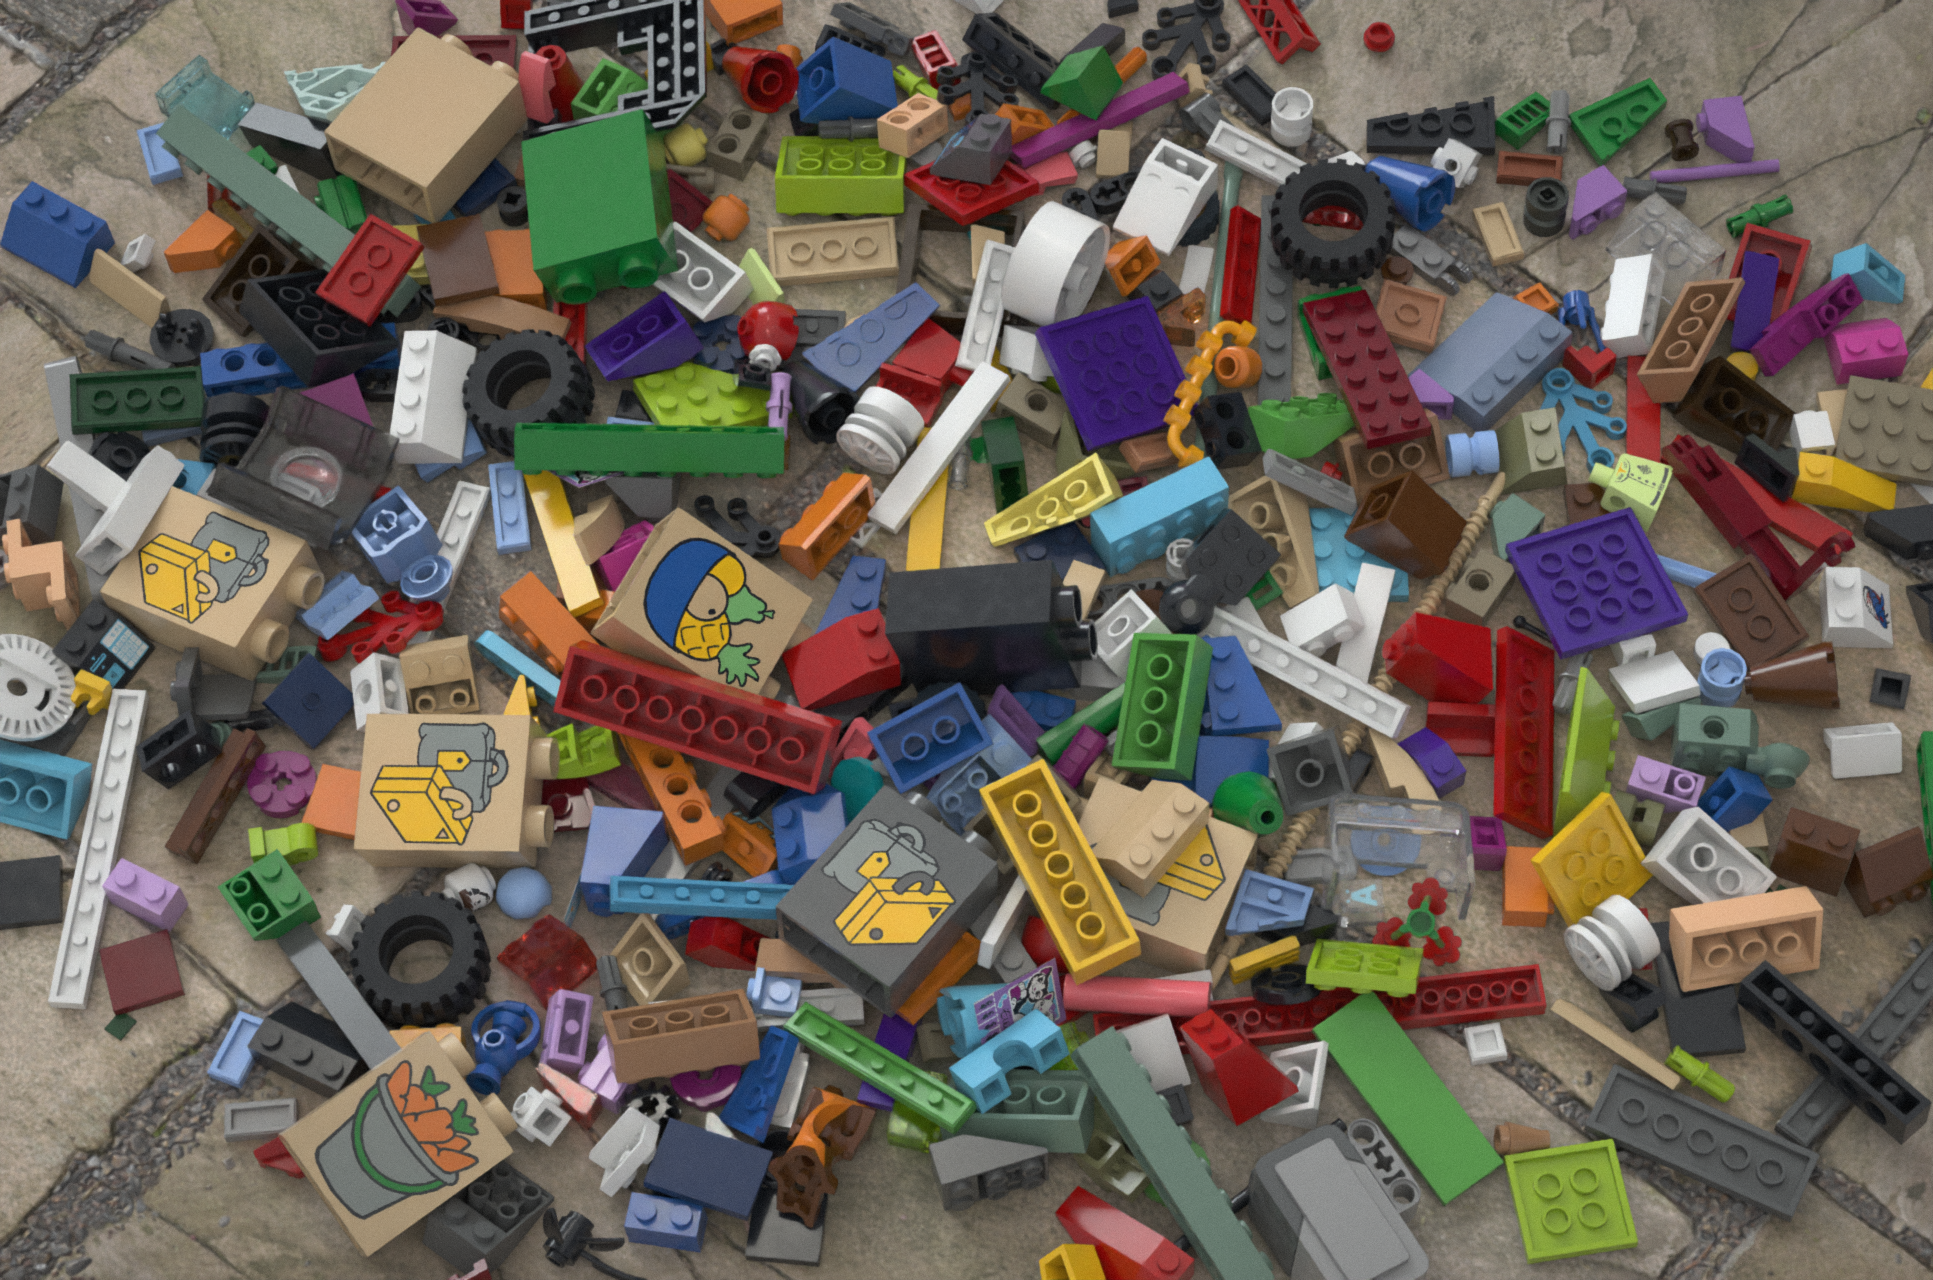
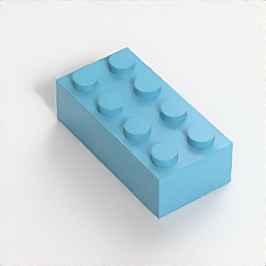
M1206 457L1090 512L1091 547L1106 567V572L1110 577L1118 573H1127L1137 564L1147 559H1156L1162 556L1170 543L1176 539L1184 538L1192 541L1196 536L1200 535L1224 508L1228 509L1229 486L1210 457Z

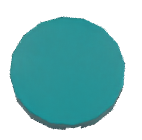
M860 756L842 760L835 767L831 777V786L845 794L847 816L850 822L884 786L883 778L879 771L875 772L870 766L874 764L869 759Z

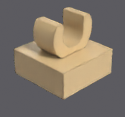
M1188 63L1178 76L1188 82L1190 92L1177 98L1179 107L1186 106L1203 93L1213 94L1212 90L1205 88V85L1210 80L1209 77L1202 75L1200 65Z

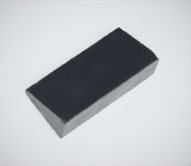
M1101 23L1061 58L1060 63L1068 55L1102 45L1110 56L1125 43V29Z

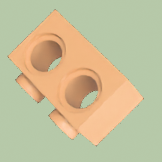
M917 93L877 119L879 147L906 158L914 155L949 132L947 105Z

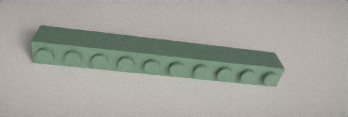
M181 104L177 106L156 132L165 142L161 146L176 159L180 154L187 159L184 164L197 175H200L202 172L209 175L210 177L207 179V182L221 193L225 188L233 193L230 199L245 210L248 205L255 210L253 216L266 227L271 223L278 227L275 233L291 245L295 240L302 245L298 250L314 262L317 257L324 262L322 268L327 273L331 271L355 235ZM406 274L380 313L384 315L388 310L398 317L421 286Z

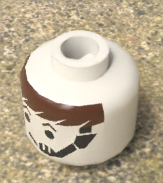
M469 863L446 875L444 880L445 889L441 893H443L446 901L453 897L461 902L463 909L469 908L471 912H474L492 902L493 892L496 891V884L490 871L485 866L479 867L475 863Z

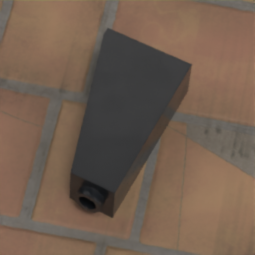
M255 103L238 124L252 147L255 148L261 145L268 155L321 181L330 178L336 179L337 176L344 175L335 170L324 131L330 125L329 123Z

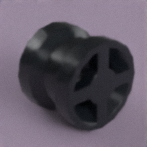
M510 186L501 190L497 195L496 202L503 223L508 226L517 227L528 222L526 191L518 186Z

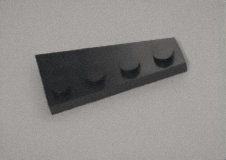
M1494 96L1485 97L1483 102L1469 104L1468 101L1455 103V107L1437 110V107L1426 108L1423 113L1409 115L1405 112L1368 119L1366 126L1367 153L1435 154L1439 147L1444 148L1448 139L1451 138L1482 155H1495Z

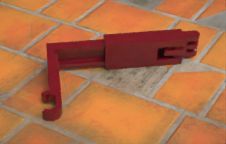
M1685 435L1680 440H1676L1671 445L1662 448L1661 453L1673 468L1671 472L1733 549L1740 547L1746 555L1752 553L1785 602L1808 589L1827 565L1834 567L1842 562L1841 556L1835 551L1836 544L1843 552H1848L1856 547L1853 539L1847 533L1838 532L1829 537L1800 566L1768 527L1772 521L1710 445L1701 449L1690 435Z

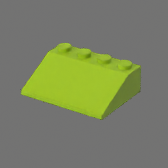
M782 136L775 173L776 213H785L790 216L802 213H817L821 216H829L834 213H848L852 216L880 213L884 216H894L898 213H904L906 200L904 174L907 173L908 158L880 148L878 138H860L849 142L848 138Z
M1580 667L1570 714L1552 838L1601 792L1610 794L1611 782L1605 781L1606 771H1613L1616 751L1609 750L1610 740L1617 741L1620 720H1614L1615 705L1589 669Z

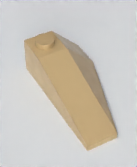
M1263 476L1229 495L1228 509H1232L1281 554L1268 570L1284 594L1281 596L1289 607L1294 608L1318 594L1319 585L1308 501L1305 494L1274 479Z

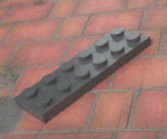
M1613 1064L1584 1128L1589 1133L1605 1140L1613 1139L1614 1144L1788 1222H1791L1820 1155L1616 1064Z

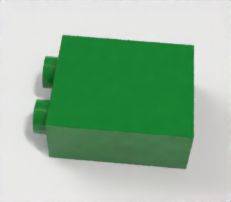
M643 109L521 142L533 271L556 303L564 302L573 305L587 303L595 298L597 292L622 285L629 288L648 287L657 281L658 276L678 271L664 143Z

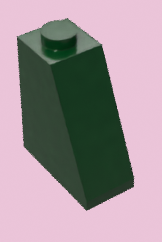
M1013 416L981 421L983 446L996 515L1028 495L1025 460Z

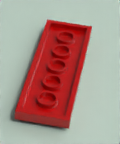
M1505 626L1497 630L1493 816L1540 839H1545L1553 836L1554 707L1552 702L1554 700L1555 650Z

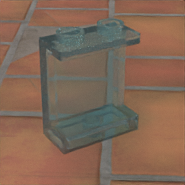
M200 54L155 93L161 113L167 117L181 104L227 140L239 128L238 124L255 104L251 92L246 90L240 93L211 71L208 60Z

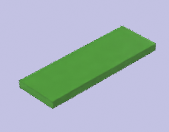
M1373 991L1368 994H1361L1312 1029V1033L1319 1042L1325 1041L1329 1043V1056L1444 1207L1503 1165V1160Z

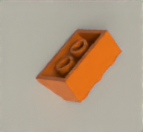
M843 473L836 481H831L824 489L823 496L815 504H811L805 509L801 520L793 528H789L783 533L779 543L782 559L813 581L869 519L867 514L876 503L871 478L865 474Z

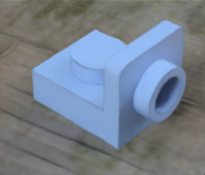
M757 967L756 977L749 979L747 987V999L752 1000L754 1013L791 1018L799 1007L802 980L766 976L765 968Z

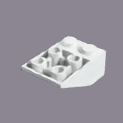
M1162 138L1145 161L1113 225V230L1130 238L1147 235L1154 250L1169 256L1218 186V164Z

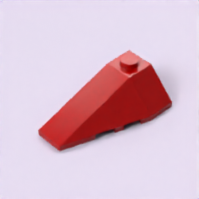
M1080 1186L1074 1189L1055 1212V1216L1075 1244L1094 1245L1106 1280H1190L1194 1275L1195 1259L1162 1235Z

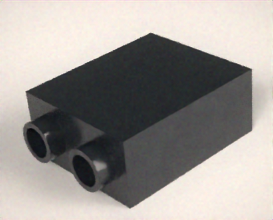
M1053 560L889 572L885 635L917 693L925 690L929 685H935L937 682L943 681L944 683H950V681L960 682L961 685L968 686L970 690L977 692L979 695L995 694L997 687L1002 684L1010 693L1081 688L1082 661H1093L1097 658L1098 640L1093 619L1082 620L1080 590L1077 585L1064 586Z

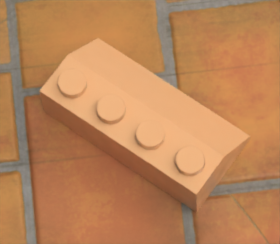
M1803 886L1670 909L1669 941L1681 990L1687 992L1739 983L1765 960L1783 975L1819 969L1823 908L1808 887Z

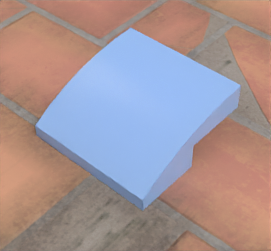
M342 570L324 585L317 603L308 610L299 609L296 612L295 618L318 636L329 640L376 602L379 596L372 587L360 584L354 574Z

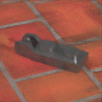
M1406 223L1394 234L1390 254L1408 259L1412 263L1415 273L1431 285H1436L1444 292L1446 291L1450 296L1456 295L1460 290V286L1454 278L1447 274L1448 272L1463 283H1469L1474 276L1470 268L1465 266L1460 260H1456Z

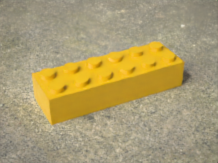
M1044 759L979 789L982 805L1075 984L1079 985L1141 955L1140 940Z

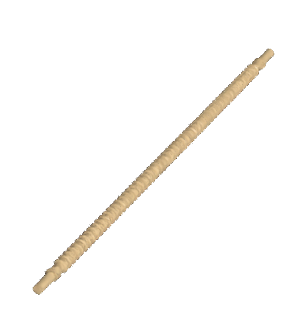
M1504 472L1497 473L1486 494L1481 495L1477 500L1478 506L1476 511H1471L1470 518L1466 519L1467 524L1461 534L1462 540L1454 548L1449 558L1450 564L1442 574L1435 575L1436 577L1431 579V585L1427 586V592L1422 595L1423 600L1418 602V607L1414 609L1413 613L1418 612L1427 615L1437 613L1436 607L1441 606V600H1443L1446 590L1455 581L1454 577L1458 576V570L1463 568L1462 562L1467 561V555L1471 554V548L1476 545L1475 540L1480 538V533L1484 531V526L1489 522L1488 516L1497 504L1496 501L1504 489ZM1384 661L1382 664L1383 668L1378 671L1379 676L1374 677V684H1371V686L1388 694V691L1393 689L1392 683H1396L1397 680L1386 674ZM1351 717L1352 723H1348L1346 726L1347 730L1342 732L1349 761L1352 757L1351 753H1355L1357 750L1356 745H1360L1362 742L1361 738L1366 736L1365 730L1370 728V726ZM1325 806L1296 814L1297 817L1291 821L1292 825L1287 827L1289 834H1283L1282 839L1284 842L1278 843L1279 850H1274V858L1268 860L1270 866L1264 867L1265 875L1283 879L1282 873L1288 871L1286 864H1292L1293 859L1291 856H1296V848H1301L1302 846L1300 840L1306 839L1307 835L1305 832H1310V824H1315L1316 822L1314 816H1319L1321 813L1320 809ZM1250 933L1234 936L1225 935L1227 940L1223 945L1218 946L1215 951L1217 957L1210 968L1213 981L1211 991L1217 986L1229 965L1230 959L1237 957L1236 953L1239 946L1245 945L1244 938L1250 937Z

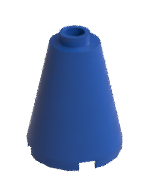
M1378 156L1369 161L1365 167V172L1374 171L1380 176L1379 185L1385 183L1391 191L1390 198L1394 199L1396 212L1415 229L1427 231L1434 228L1445 216L1440 213L1445 203L1450 206L1453 201L1455 179L1445 170L1384 156Z

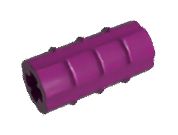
M1086 723L1072 737L1073 740L1067 749L1063 750L1062 756L1053 765L1075 790L1078 785H1081L1086 772L1096 759L1101 756V752L1109 742L1105 735Z

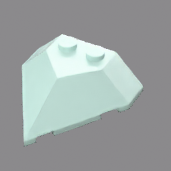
M381 62L379 66L373 69L363 68L362 64L314 68L313 71L299 74L296 73V70L284 71V74L305 115L331 124L386 62Z

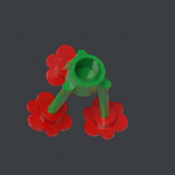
M1433 877L1426 878L1423 884L1419 882L1414 883L1412 886L1413 894L1408 898V905L1413 911L1409 913L1407 923L1404 924L1398 917L1390 918L1387 923H1378L1376 926L1377 934L1374 935L1372 944L1411 947L1408 940L1412 936L1421 939L1426 938L1428 943L1422 947L1424 949L1423 956L1426 959L1433 960V963L1438 967L1443 966L1446 962L1450 964L1456 963L1461 955L1458 950L1462 946L1461 938L1454 936L1453 930L1448 926L1440 927L1437 932L1434 930L1435 918L1433 914L1442 915L1446 911L1447 905L1444 900L1448 896V891L1443 887L1440 888L1439 881Z

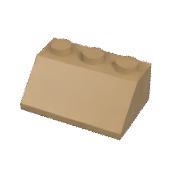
M1152 780L1092 851L1102 870L1142 898H1145L1209 822V802L1181 783Z

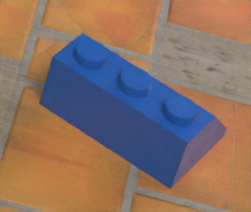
M33 181L12 203L0 242L3 249L74 288L90 273L94 251L101 249L107 253L115 244L105 220Z
M960 682L867 732L872 747L900 795L994 745Z

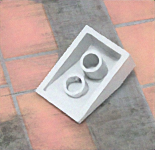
M1699 807L1682 810L1640 863L1666 887L1693 905L1762 894L1767 891L1777 878L1774 873Z

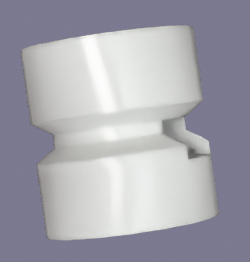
M1288 87L1275 94L1272 100L1271 135L1279 144L1287 147H1296L1304 144L1309 139L1312 132L1313 99L1309 93L1297 87Z

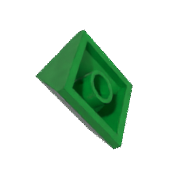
M1102 45L1068 55L1042 87L1040 93L1097 121L1122 88L1123 81Z

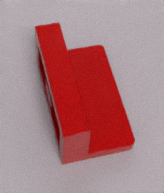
M1428 701L1425 727L1446 741L1456 756L1494 757L1495 704Z

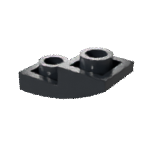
M734 359L732 376L736 386L770 391L771 372L769 368H764L759 364H750V359Z

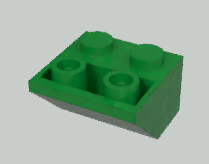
M278 849L218 886L219 891L254 941L277 939L304 921H307L310 925L321 918L313 898Z

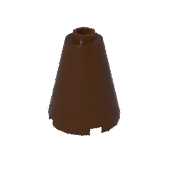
M1824 641L1751 666L1750 674H1746L1744 680L1746 695L1753 694V700L1757 702L1828 710L1840 709L1833 641Z

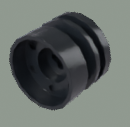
M241 393L221 394L207 400L201 410L202 436L200 438V461L214 463L216 469H229L236 466L260 463L265 465L270 456L269 448L271 443L269 434L271 432L272 413L269 405L262 399Z

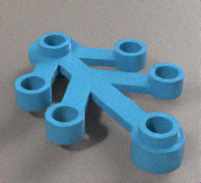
M1552 369L1542 380V390L1546 397L1540 410L1556 407L1558 401L1560 402L1564 410V414L1558 424L1563 456L1566 449L1565 442L1573 427L1588 456L1586 462L1588 471L1592 472L1596 462L1613 469L1614 454L1608 448L1599 447L1588 426L1589 424L1606 430V435L1612 440H1620L1625 436L1627 429L1625 420L1619 417L1611 418L1603 415L1612 408V395L1606 391L1598 392L1575 384L1573 376L1566 369ZM1560 384L1563 387H1555L1554 385ZM1574 398L1592 403L1594 411L1578 406ZM1598 400H1604V401H1606L1608 404H1606V405H1601V404H1599L1597 401H1598ZM1618 426L1622 430L1614 431L1611 427Z

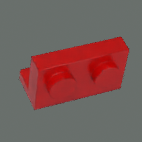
M882 363L879 368L880 379L876 387L890 390L912 404L922 416L924 427L930 428L944 400L942 382L929 375H920L908 371L903 366L897 364Z

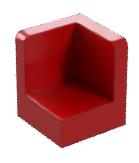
M1569 346L1565 349L1562 366L1584 387L1593 389L1614 373L1617 355L1608 347L1597 354L1589 346H1584L1579 351Z

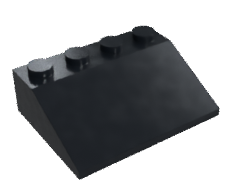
M324 269L248 279L239 312L307 387H316L346 377L398 346L399 342L377 319L369 327L318 297L315 292L328 275Z

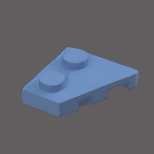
M1245 869L1225 928V935L1234 936L1303 926L1314 895V888Z

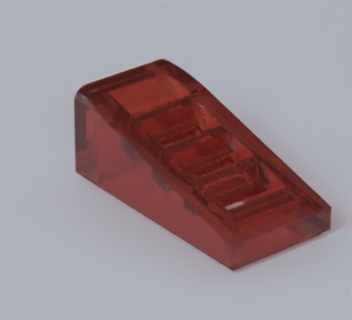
M539 1062L535 1069L542 1085L562 1099L561 1105L583 1128L590 1130L603 1111L599 1095L543 1062Z

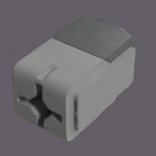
M1365 1118L1354 1120L1349 1125L1346 1135L1337 1126L1328 1124L1320 1126L1267 1153L1258 1160L1256 1167L1251 1171L1247 1194L1250 1197L1248 1215L1287 1276L1290 1277V1280H1425L1429 1259L1406 1225V1223L1414 1218L1417 1212L1421 1190L1380 1128L1373 1121ZM1363 1138L1370 1144L1361 1145L1354 1139ZM1404 1197L1410 1203L1401 1204L1397 1202L1394 1198Z

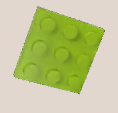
M1316 939L1306 971V984H1314V987L1320 990H1334L1337 986L1351 988L1352 992L1368 994L1372 990L1387 991V994L1393 997H1406L1409 993H1416L1423 963L1424 949Z
M1613 1139L1504 1156V1166L1527 1264L1637 1247L1638 1238Z

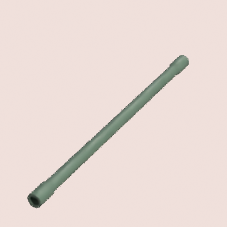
M1226 160L1207 330L1211 332L1216 324L1225 321V319L1220 317L1229 217L1230 209L1238 205L1240 182L1243 177V169ZM1218 353L1212 361V370L1201 387L1202 393L1199 404L1207 396L1217 395L1218 380L1214 374V361ZM1196 427L1194 445L1204 451V459L1208 457L1205 452V443L1200 429Z

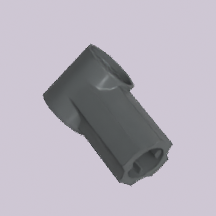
M1203 93L1179 110V116L1184 126L1192 133L1199 132L1208 141L1219 120L1234 126L1221 113L1218 102L1209 93Z

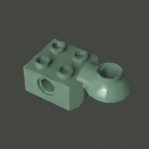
M1679 704L1671 735V766L1699 775L1714 776L1717 779L1730 766L1764 777V783L1771 788L1785 789L1796 784V778L1801 776L1810 763V756L1804 750L1786 743H1772L1765 747H1758L1759 724L1757 723V716L1751 709Z

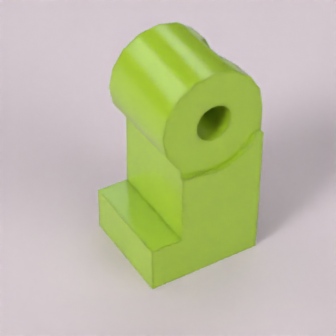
M296 823L285 828L266 831L262 827L248 829L251 857L254 863L276 849L280 851L289 866L312 860L318 856L316 828L312 824Z

